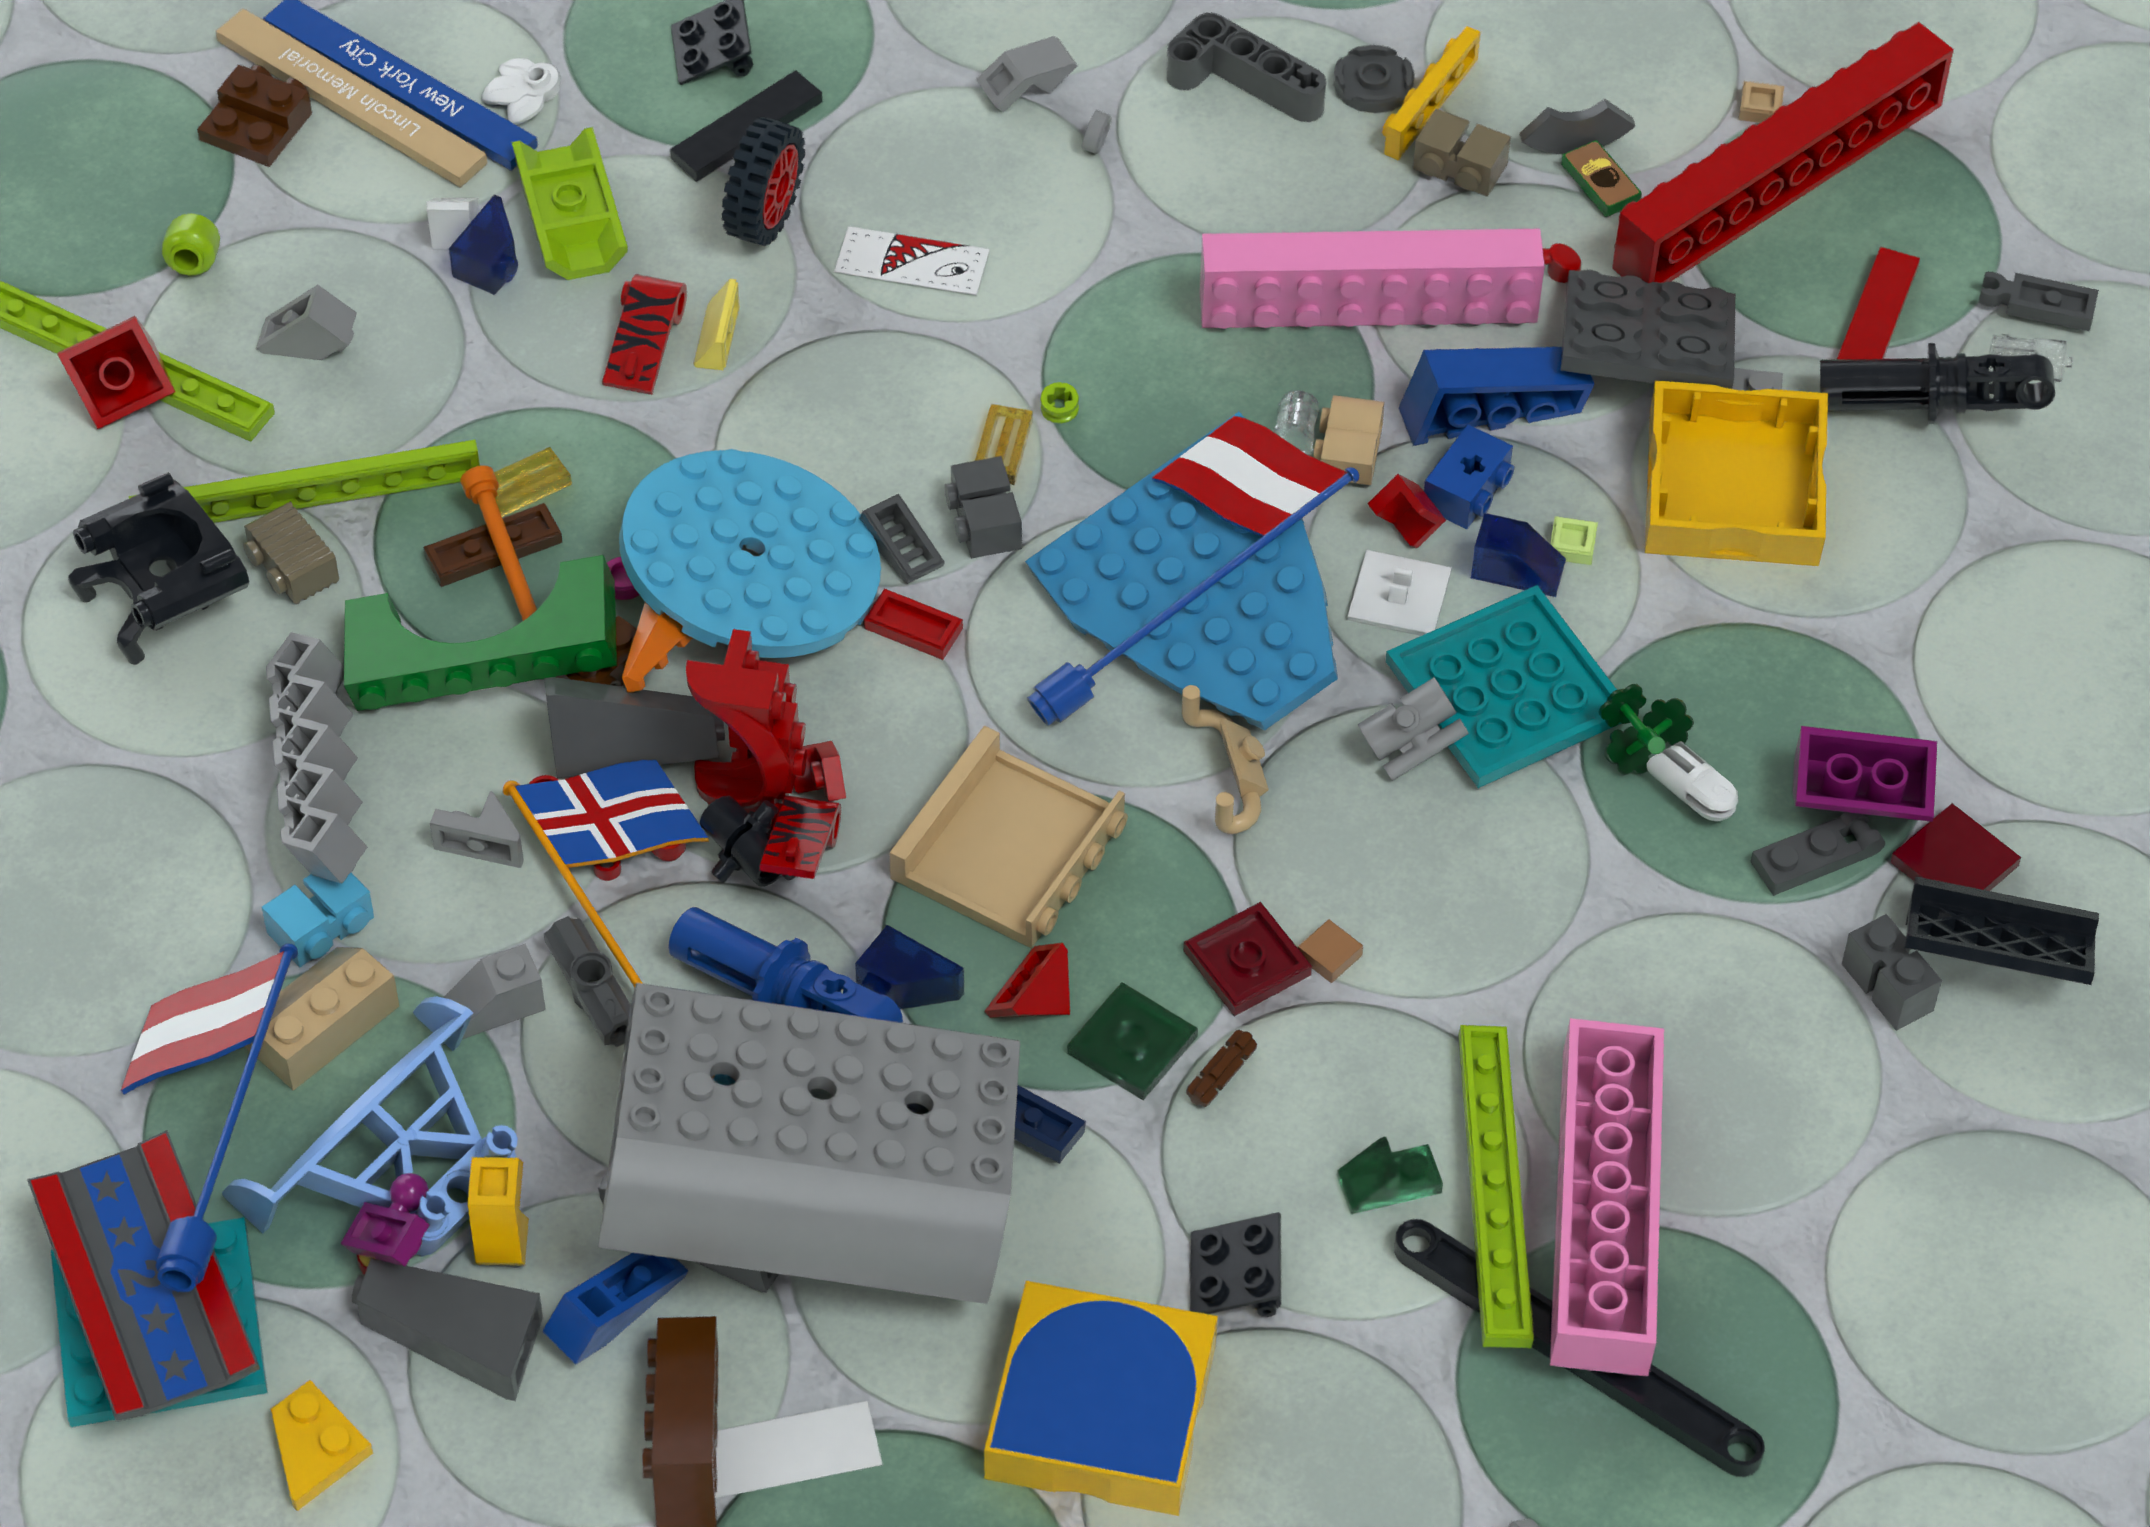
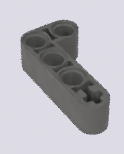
M1216 13L1200 14L1168 44L1166 79L1173 88L1179 90L1194 89L1211 73H1214L1295 120L1312 122L1321 118L1324 113L1326 78L1321 71Z

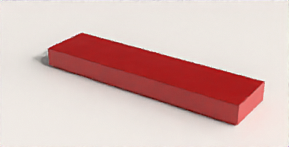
M1880 246L1837 359H1884L1920 263L1919 257Z

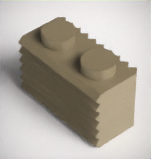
M291 502L244 526L247 542L243 544L245 553L254 566L262 564L265 567L268 581L277 594L285 592L294 604H299L302 599L306 600L309 595L314 596L317 591L321 592L324 587L329 588L332 583L336 584L338 582L339 574L334 553L330 551L329 547L325 545L324 541L311 528L301 513H298L296 507Z

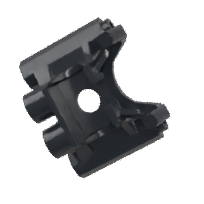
M169 472L138 485L140 494L80 520L78 528L73 530L75 542L83 554L90 552L97 556L110 550L114 559L108 562L75 568L72 571L68 580L80 600L85 603L90 602L96 597V590L93 586L107 582L121 586L130 599H133V604H131L132 611L117 637L119 649L129 663L137 665L145 657L143 650L137 643L145 627L148 626L152 630L157 631L166 624L199 609L204 610L210 604L247 588L250 583L247 570L236 555L230 542L189 491L174 480ZM166 560V564L171 572L162 577L150 572L149 568L154 562Z

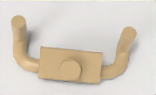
M1188 685L1182 692L1183 720L1193 727H1213L1220 732L1243 803V811L1233 816L1234 797L1228 792L1219 793L1215 804L1216 826L1227 834L1243 832L1257 822L1261 813L1260 796L1269 790L1260 764V760L1265 756L1264 748L1251 735L1249 729L1234 723L1225 713L1213 709H1200V689L1197 686Z

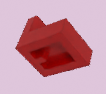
M827 741L803 746L802 749L807 750L806 768L803 777L796 776L795 791L797 793H804L823 789L828 801L845 799L846 792L840 755L833 742Z

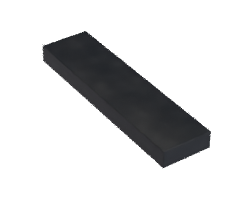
M795 70L670 149L671 160L694 180L699 181L733 159L735 151L740 150L739 142L742 136H746V130L750 125L753 126V121L764 117L789 124L822 103V92Z

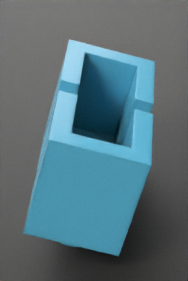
M352 873L347 876L342 884L310 874L303 879V883L314 895L309 899L294 885L262 906L267 934L280 947L287 943L297 947L298 956L292 960L299 968L312 959L325 955L333 946V939L338 937L342 940L349 934L361 931L374 918L370 891Z

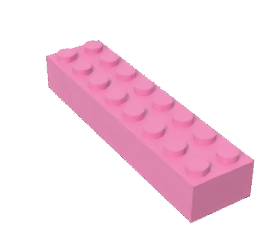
M1540 229L1202 234L1200 272L1202 328L1537 323L1545 267Z
M1570 1018L1562 1060L1550 1366L1648 1376L1656 1347L1664 1028Z

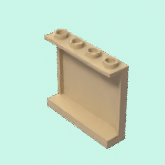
M983 726L889 852L890 879L1032 949L1042 934L1047 936L1052 931L1058 919V911L1065 901L1071 903L1080 890L1082 878L1088 869L1093 871L1097 868L1104 855L1105 845L1110 838H1118L1122 833L1128 819V815L1124 813L1125 793L1118 791L1112 801L1107 802L1000 750V733Z

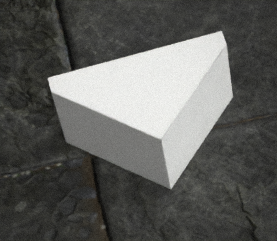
M434 198L427 201V216L432 250H474L478 198Z

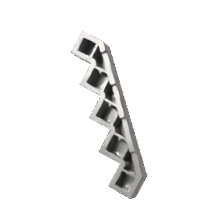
M291 632L266 666L267 680L272 684L273 695L269 697L271 723L276 727L277 739L273 740L274 762L276 768L280 771L281 783L277 784L279 811L284 815L285 828L281 829V840L284 846L312 875L342 884L354 870L356 863L368 848L348 826L363 802L344 782L347 773L358 759L340 738L343 729L353 716V713L336 695L338 687L344 680V666L320 639Z

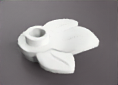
M524 58L512 59L499 66L501 77H497L488 83L483 92L482 101L486 104L508 105V121L518 125L536 116L542 110L544 102L557 95L560 89L561 77L557 68L550 63L534 64L532 61Z

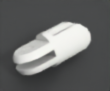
M1680 741L1674 744V746L1665 749L1662 753L1654 755L1647 762L1649 773L1702 817L1711 821H1723L1730 818L1736 811L1738 791L1732 783L1683 742Z

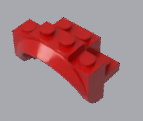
M733 629L724 665L687 660L686 679L692 696L701 706L728 725L729 745L732 748H736V752L733 751L731 762L695 760V783L699 795L709 805L722 796L730 795L749 813L750 811L755 812L764 800L774 805L779 803L780 800H784L785 796H789V793L792 794L796 776H804L807 750H803L802 747L805 739L806 724L799 722L798 703H795L797 685L790 683L789 664L759 660V651L752 650L751 631Z

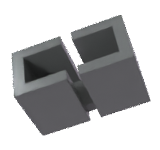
M1002 456L951 465V483L944 485L945 497L949 510L956 509L958 517L954 518L956 535L959 543L966 542L971 559L1022 549V520L1013 492L1006 493L1011 491V485Z
M1885 914L1849 933L1842 966L1865 994L1874 990L1872 1002L1897 1031L1934 1011L1942 980L1917 950L1909 954L1910 949L1905 948V935L1890 917Z

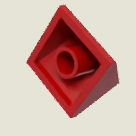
M136 316L57 353L97 429L175 392L154 341Z

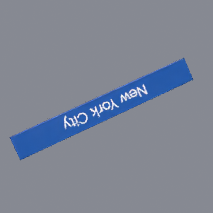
M283 0L263 18L265 22L487 154L488 158L510 171L517 166L512 142L521 141L534 150L538 147L536 136L299 0Z

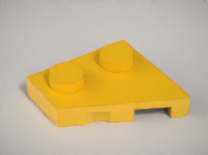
M311 1380L271 1408L292 1505L297 1511L373 1454L371 1443Z

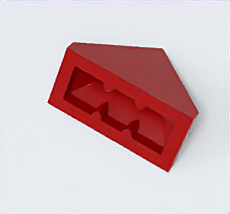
M1062 942L1034 946L984 1012L990 1018L1070 1015L1068 949Z

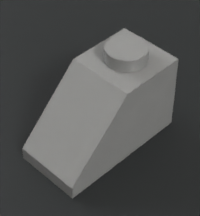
M316 285L266 317L256 349L264 354L323 360L336 351H343L350 344L354 336L352 327L357 312L321 286Z
M526 944L480 959L443 997L451 999L473 1012L462 1039L546 1010L542 980Z

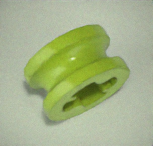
M1056 382L1046 386L1041 392V412L1047 420L1053 423H1066L1074 419L1078 414L1079 396L1077 390L1072 385ZM1064 399V407H1055V400Z

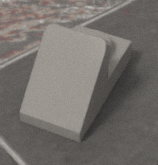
M492 791L489 792L479 818L472 817L461 811L449 812L435 809L430 821L434 850L517 868L522 867L524 859L520 834Z

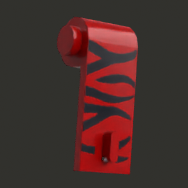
M635 274L631 281H625L621 292V305L624 307L602 383L604 386L653 395L672 324L678 325L684 314L687 299V286L685 283ZM634 375L632 379H627V377Z
M785 796L782 804L775 803L779 811L772 819V833L760 862V871L815 879L825 848H834L836 845L841 821V803Z

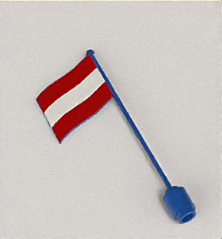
M1233 416L1153 476L1152 480L1184 492L1224 521L1262 538L1087 670L1081 664L1073 667L1069 662H1066L1034 686L1035 692L1028 696L1027 700L1036 714L1047 726L1055 721L1061 723L1094 698L1091 688L1096 685L1092 678L1093 675L1349 482L1357 483L1359 472L1352 467L1346 468L1344 471L1313 458L1267 427L1246 418Z
M291 943L284 944L280 948V953L239 972L185 988L151 1005L124 1079L121 1092L125 1095L133 1089L159 1077L213 1061L253 1043L194 1216L173 1220L168 1227L156 1262L157 1277L159 1282L170 1290L188 1292L193 1290L196 1284L204 1279L217 1236L215 1231L203 1220L291 959L298 956L297 947Z

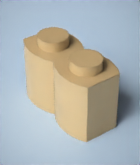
M1333 395L1331 407L1322 408L1319 432L1325 433L1324 440L1316 439L1313 458L1344 471L1349 467L1355 468L1359 472V480L1356 484L1371 485L1383 427L1384 402Z

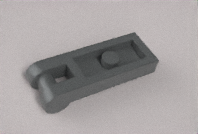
M1844 812L1836 819L1753 851L1751 863L1774 896L1876 855L1884 848L1885 840L1877 830H1872L1869 827V817L1867 814ZM1853 834L1856 841L1847 844L1844 837Z

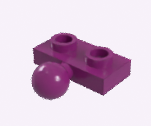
M405 1173L398 1176L390 1188V1198L392 1201L390 1207L387 1208L364 1202L340 1244L354 1254L406 1267L410 1258L420 1249L422 1238L430 1226L429 1223L418 1215L409 1213L417 1211L422 1196L426 1197V1192L429 1191L426 1181L414 1173Z

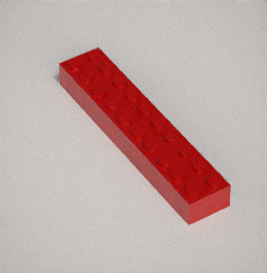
M1920 22L1905 31H1898L1877 49H1870L1860 60L1849 67L1840 68L1824 83L1817 87L1809 88L1802 97L1791 104L1779 107L1772 116L1758 125L1753 124L1749 126L1742 135L1728 144H1721L1711 155L1700 162L1691 163L1681 174L1667 183L1662 182L1658 184L1650 194L1639 201L1630 202L1619 214L1612 269L1621 277L1636 276L1648 284L1651 282L1665 283L1678 278L1940 108L1944 98L1954 49Z

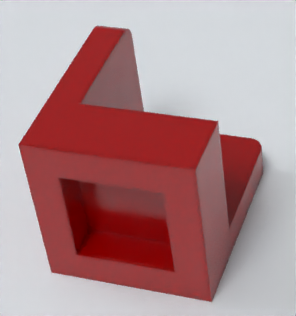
M1397 474L1367 503L1376 516L1394 524L1407 543L1414 548L1422 545L1446 521L1419 484L1400 474Z

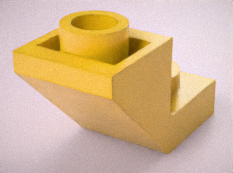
M472 1157L467 1205L477 1265L525 1266L529 1218L520 1211L524 1162L519 1158Z

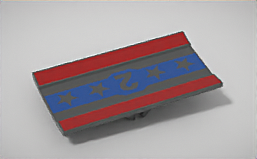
M167 1130L137 1144L136 1147L74 1169L27 1179L116 1421L144 1416L237 1382L260 1369L214 1249L204 1279L196 1284L193 1290L188 1292L173 1291L163 1286L158 1280L156 1262L170 1223L178 1218L194 1216L197 1207Z

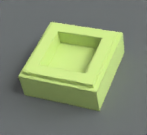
M1555 516L1548 559L1592 565L1598 522Z

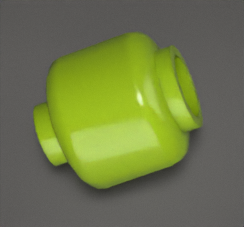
M189 213L176 217L168 226L162 243L164 261L172 270L183 275L195 276L208 271L215 262L220 246L218 228L211 220L202 215Z

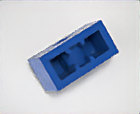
M1468 424L1426 478L1424 492L1446 520L1468 529L1477 516L1483 517L1487 513L1496 490L1499 487L1504 489L1510 482L1515 466L1511 464L1513 445Z

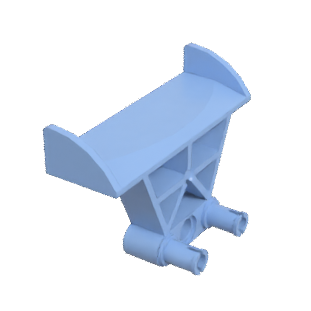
M438 996L425 998L413 1010V1014L433 1032L430 1036L404 1056L357 1099L307 1149L271 1189L254 1181L236 1179L222 1192L223 1197L263 1234L270 1228L279 1202L296 1185L360 1208L364 1202L389 1208L392 1204L390 1191L372 1184L393 1164L397 1178L405 1173H413L411 1155L460 1159L426 1192V1197L422 1196L417 1211L409 1212L418 1215L430 1224L422 1238L421 1247L415 1255L425 1256L437 1251L469 1219L468 1202H455L449 1197L447 1190L458 1188L468 1195L472 1157L516 1158L514 1149L517 1146L518 1139L516 1133L510 1127L504 1125L495 1126L492 1128V1133L489 1131L486 1137L481 1138L442 1049V1045L445 1044L454 1051L460 1045L473 1015L469 1008L447 998ZM425 1063L440 1098L405 1131L380 1105ZM447 1113L456 1134L427 1131ZM361 1123L388 1146L356 1179L318 1165Z

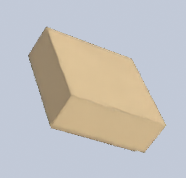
M1744 81L1739 120L1761 123L1772 116L1782 106L1784 86Z

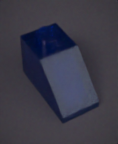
M495 194L449 248L452 277L493 295L500 290L505 282H510L514 278L518 269L514 238L501 197Z
M1484 513L1474 547L1471 579L1521 590L1538 585L1545 595L1556 597L1566 558L1529 523Z
M886 925L855 963L856 983L878 994L888 996L898 1005L900 1010L960 1000L964 995V968L889 925Z

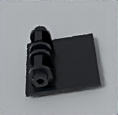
M744 0L722 1L671 25L680 85L725 65L735 75L740 77L748 75L752 69L753 60L749 55L752 54Z
M1280 1212L1191 1232L1190 1311L1212 1314L1253 1305L1260 1316L1271 1317L1277 1313V1309L1281 1306Z

